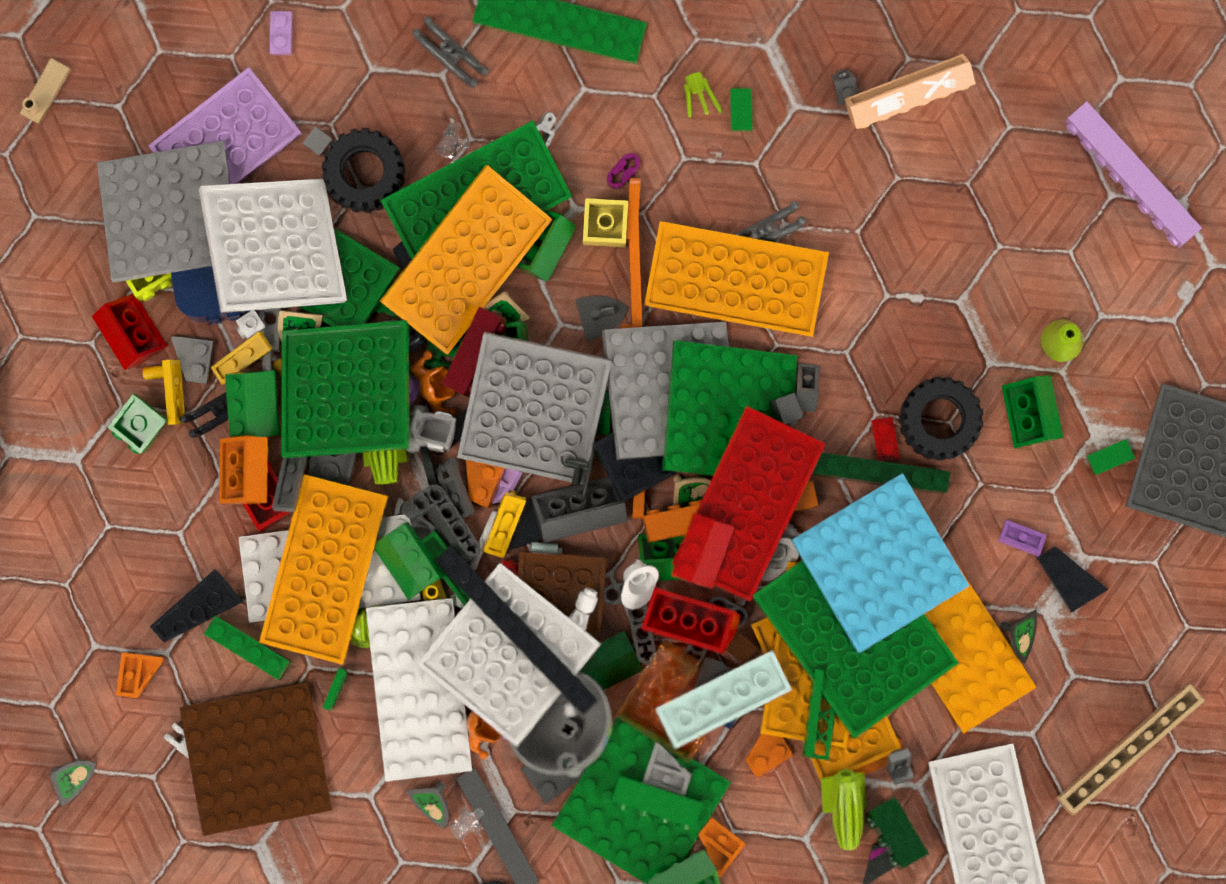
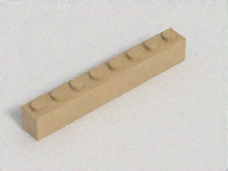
M1185 684L1061 792L1056 799L1070 815H1075L1205 700L1191 684Z

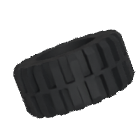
M362 128V131L351 129L349 134H340L337 141L333 140L330 143L329 151H325V160L322 162L323 181L332 198L339 202L342 207L350 208L353 212L357 213L359 211L371 213V210L374 209L379 211L383 209V204L380 200L400 190L401 185L404 184L405 166L396 144L387 135L383 136L380 131L374 130L373 132L369 128ZM361 152H370L378 156L382 161L384 168L383 176L375 186L369 189H355L345 180L344 166L353 155Z
M933 377L930 380H925L915 386L902 403L899 416L901 434L904 435L907 445H910L915 453L922 454L924 458L936 459V461L953 459L970 449L980 436V430L983 428L984 422L982 421L983 409L979 405L981 402L973 394L974 391L970 387L964 386V382L960 380L955 381L951 377ZM946 399L958 408L961 414V424L953 436L938 439L930 436L924 430L921 423V414L925 405L932 400Z

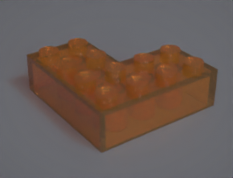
M664 639L616 713V716L689 763L708 733L674 749L655 709L680 697L701 662Z

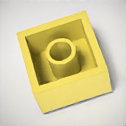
M585 198L583 245L626 247L628 201Z

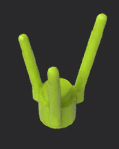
M696 72L686 76L687 84L684 85L686 91L688 117L692 116L691 91L692 94L698 93L705 115L709 114L702 93L704 88L718 112L722 113L723 111L708 86L707 79H703L702 73Z

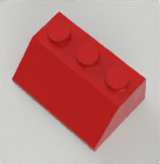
M134 294L103 304L91 316L124 370L142 364L168 347L142 303Z
M693 512L671 575L698 585L713 588L734 526Z

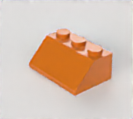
M241 436L220 439L219 504L267 503L268 438Z

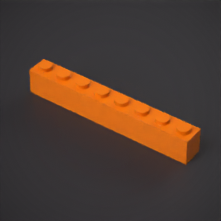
M813 481L807 482L794 512L818 507ZM701 500L690 502L689 507L681 508V505L670 506L668 511L660 512L659 509L647 511V515L643 517L648 543L684 536L693 512L696 513Z

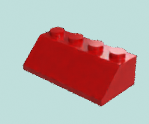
M654 587L641 629L724 654L735 636L741 615L729 609Z

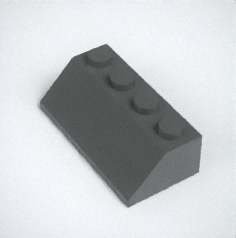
M609 477L588 482L583 502L581 501L584 486L582 484L531 496L538 527L544 543L627 522L625 502L620 501Z

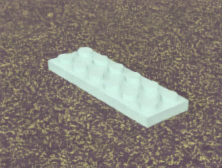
M770 651L655 710L674 749L792 689L773 651Z

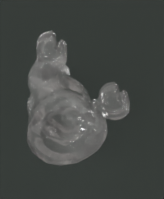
M454 122L453 125H447L440 143L435 148L439 155L453 159L456 156L457 146L465 149L469 148L472 141H469L468 138L462 140L459 137L458 133L462 127L460 123Z
M463 804L458 808L460 817L448 824L452 833L462 841L471 831L479 835L485 830L478 822V819L485 813L480 807L474 812H470L466 805Z

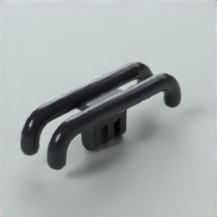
M226 392L191 413L180 417L182 423H189L209 411H212L216 418L206 424L190 430L189 436L191 438H197L228 421Z

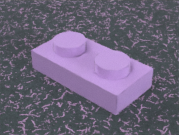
M270 11V55H292V12Z

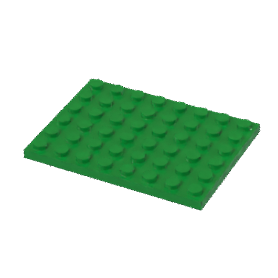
M803 560L753 595L755 602L812 682L814 681V669L824 670L821 694L853 739H856L959 664L925 614L864 651L857 653Z

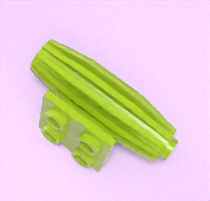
M406 450L363 452L364 467H371L375 484L396 483L398 463L407 462Z
M843 769L835 776L821 777L823 813L832 812L833 827L839 847L844 850H852L860 845L863 809L866 808L864 772L855 773L849 769Z

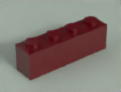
M479 306L442 385L470 398L483 334L487 332L502 336L507 328L506 319Z

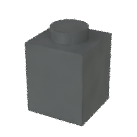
M795 393L769 401L775 420L790 427L798 424L797 419L803 418Z

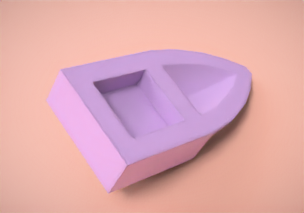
M505 468L493 504L500 501L505 492L514 490L523 472Z

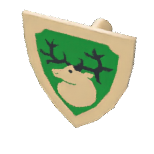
M501 292L499 296L490 300L484 307V309L506 319V323L524 322L529 319V316L509 297L507 292Z
M280 310L278 316L280 340L282 341V331L320 328L322 315L302 313L300 310Z
M676 475L673 478L675 482L673 506L689 507L690 502L702 500L711 479L694 477L683 480L680 475Z

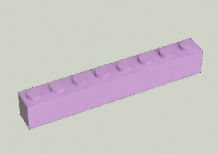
M1087 101L1065 121L1067 130L1072 135L1079 137L1083 148L1091 151L1096 156L1095 160L1101 167L1105 166L1108 169L1112 180L1116 183L1119 182L1124 187V193L1129 198H1134L1137 201L1140 211L1145 215L1148 214L1153 219V225L1158 230H1163L1166 233V238L1171 245L1180 248L1202 229Z

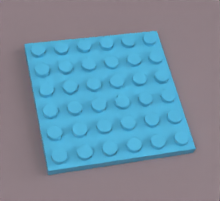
M903 473L791 540L857 653L864 651L969 586Z

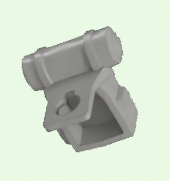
M414 405L409 423L410 449L405 450L410 453L419 452L421 446H427L428 449L438 452L449 451L455 436L457 419L453 418L452 414L440 411L434 414L430 413V409L424 405Z

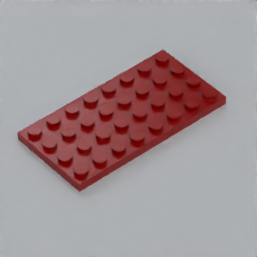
M747 406L696 513L734 526L714 585L751 602L826 444ZM680 547L671 563L672 565L675 564Z

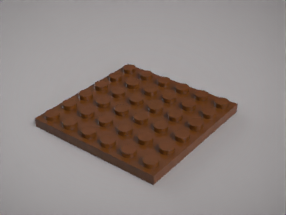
M308 682L179 707L203 836L332 811Z

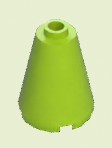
M1065 319L1052 321L1042 332L1041 347L1050 359L1057 362H1067L1074 359L1083 348L1084 338L1082 331L1072 321Z

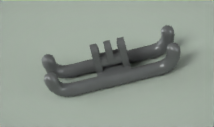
M426 16L424 18L425 25L443 41L439 46L440 50L419 29L412 31L414 38L467 86L475 88L478 84L477 80L468 76L456 64L463 59L483 76L489 73L488 67L480 64L437 26L430 16Z
M792 201L789 206L734 235L745 237L752 235L755 239L775 242L803 227L807 223V219L800 216L797 221L780 229L777 221L797 211L800 207L799 202Z

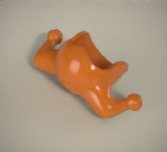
M427 350L423 353V356L412 364L411 372L419 381L420 394L428 401L432 413L435 414L437 411L454 416L456 414L454 407L448 409L442 406L444 401L456 396V391L442 385L448 370L445 366L432 370L425 368V361L432 358V353Z
M472 711L467 719L469 748L477 753L480 759L484 760L488 757V753L480 748V742L495 743L502 734Z

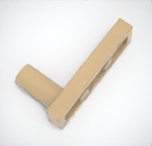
M51 58L30 96L23 100V108L20 114L40 125L71 69Z

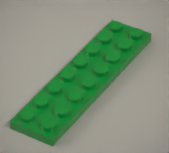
M478 0L472 20L473 24L634 65L637 64L647 26L646 22L559 0Z

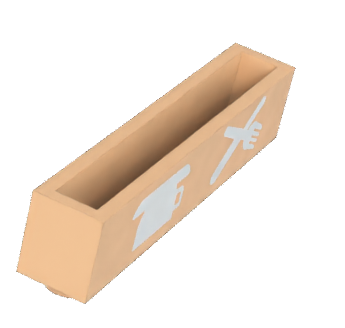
M964 54L845 98V103L850 120L856 129L866 128L871 123L887 120L892 115L905 113L913 107L926 105L934 99L947 97L955 91L966 90L969 86L976 83L970 61Z

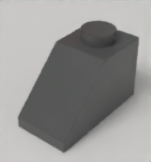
M798 363L795 391L801 411L816 412L819 394V365Z

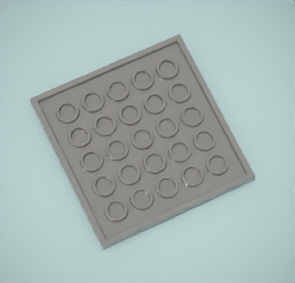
M224 141L97 163L110 275L113 283L212 266L199 188L200 186L230 184Z
M726 322L608 329L602 331L605 358L612 359L608 376V388L617 460L664 456L673 341L729 347Z
M484 332L457 458L572 482L574 469L564 467L565 459L589 463L612 359ZM587 471L582 473L580 482L582 485H584Z

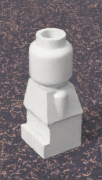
M587 587L579 593L575 603L576 608L568 617L584 631L586 630L589 613L594 611L598 601L597 591Z

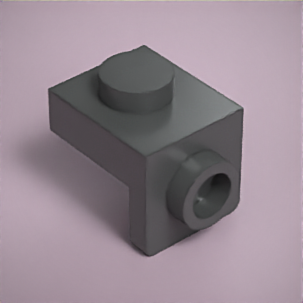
M840 70L836 74L831 75L838 105L846 104L845 98L858 94L856 79L852 71Z
M909 749L895 750L888 755L886 769L894 785L914 778V774L909 766L912 756Z

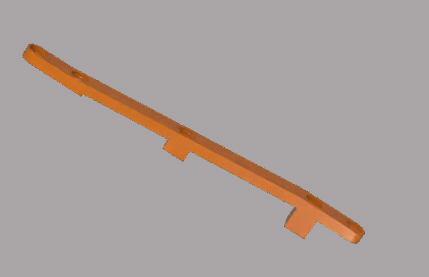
M630 178L626 242L629 243L632 324H622L621 329L642 327L638 221L641 178ZM645 491L633 497L632 519H643Z

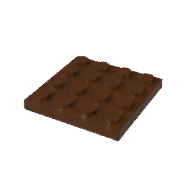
M520 550L518 578L565 616L569 617L574 611L579 593L584 591L585 587L597 591L598 601L594 611L589 613L585 632L600 643L607 557Z

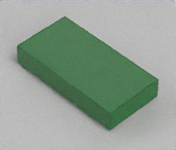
M730 88L731 132L753 130L751 88Z
M1127 439L1086 456L1095 476L1135 459Z
M338 668L323 704V709L333 710L348 674L347 670Z

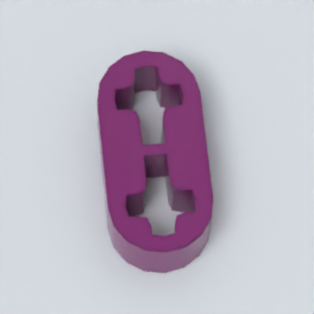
M633 153L624 155L607 175V183L610 188L621 189L638 171L640 160L637 155ZM628 159L629 161H631L632 159H634L635 167L633 168L630 166L625 171L624 168L627 165V162L625 160ZM622 172L623 175L620 177L621 183L616 182L613 184L611 176H618Z

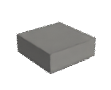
M315 126L304 140L303 145L321 157L333 139Z

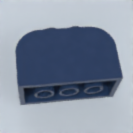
M213 266L171 273L175 302L178 308L194 322H209V325L221 324V320L225 319L235 322L251 311H220Z

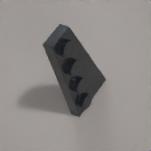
M214 569L157 619L150 628L163 643H166L244 601L221 574Z

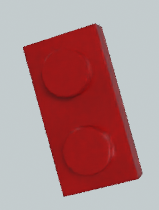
M893 417L871 420L877 461L899 460Z

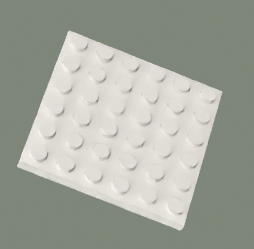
M323 179L200 186L199 194L221 312L335 304L347 301L327 191Z
M501 563L486 579L485 582L575 676L601 645ZM472 599L468 601L417 663L419 667L516 747H518L561 694Z

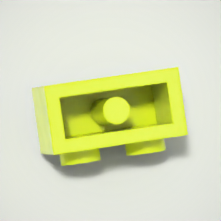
M171 273L126 280L139 301H147L155 296L156 291L161 288L166 290L173 285Z

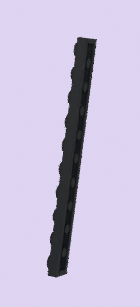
M451 546L435 560L448 576L583 716L599 702L595 695Z

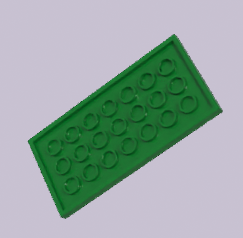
M533 120L380 200L411 259L418 253L485 165L492 168L543 212L572 197Z

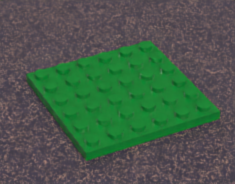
M407 320L282 331L281 457L296 458L410 449L409 324Z
M673 341L662 470L713 476L746 406L775 419L769 401L795 392L797 355Z
M619 714L611 727L610 736L604 750L597 759L586 767L551 826L647 884V881L654 874L662 873L673 864L683 862L699 836L698 834L704 828L731 782ZM655 742H658L691 774L685 796L703 802L695 828L689 827V830L682 829L676 826L677 822L669 820L668 823L656 820V816L649 813L647 817L635 813L634 808L628 806L626 810L615 807V802L611 801L618 774L643 781Z

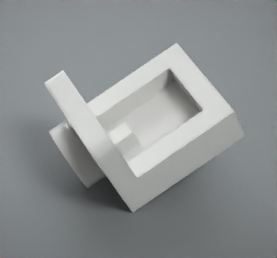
M251 310L236 320L239 325L236 329L242 339H249L265 328L255 310Z

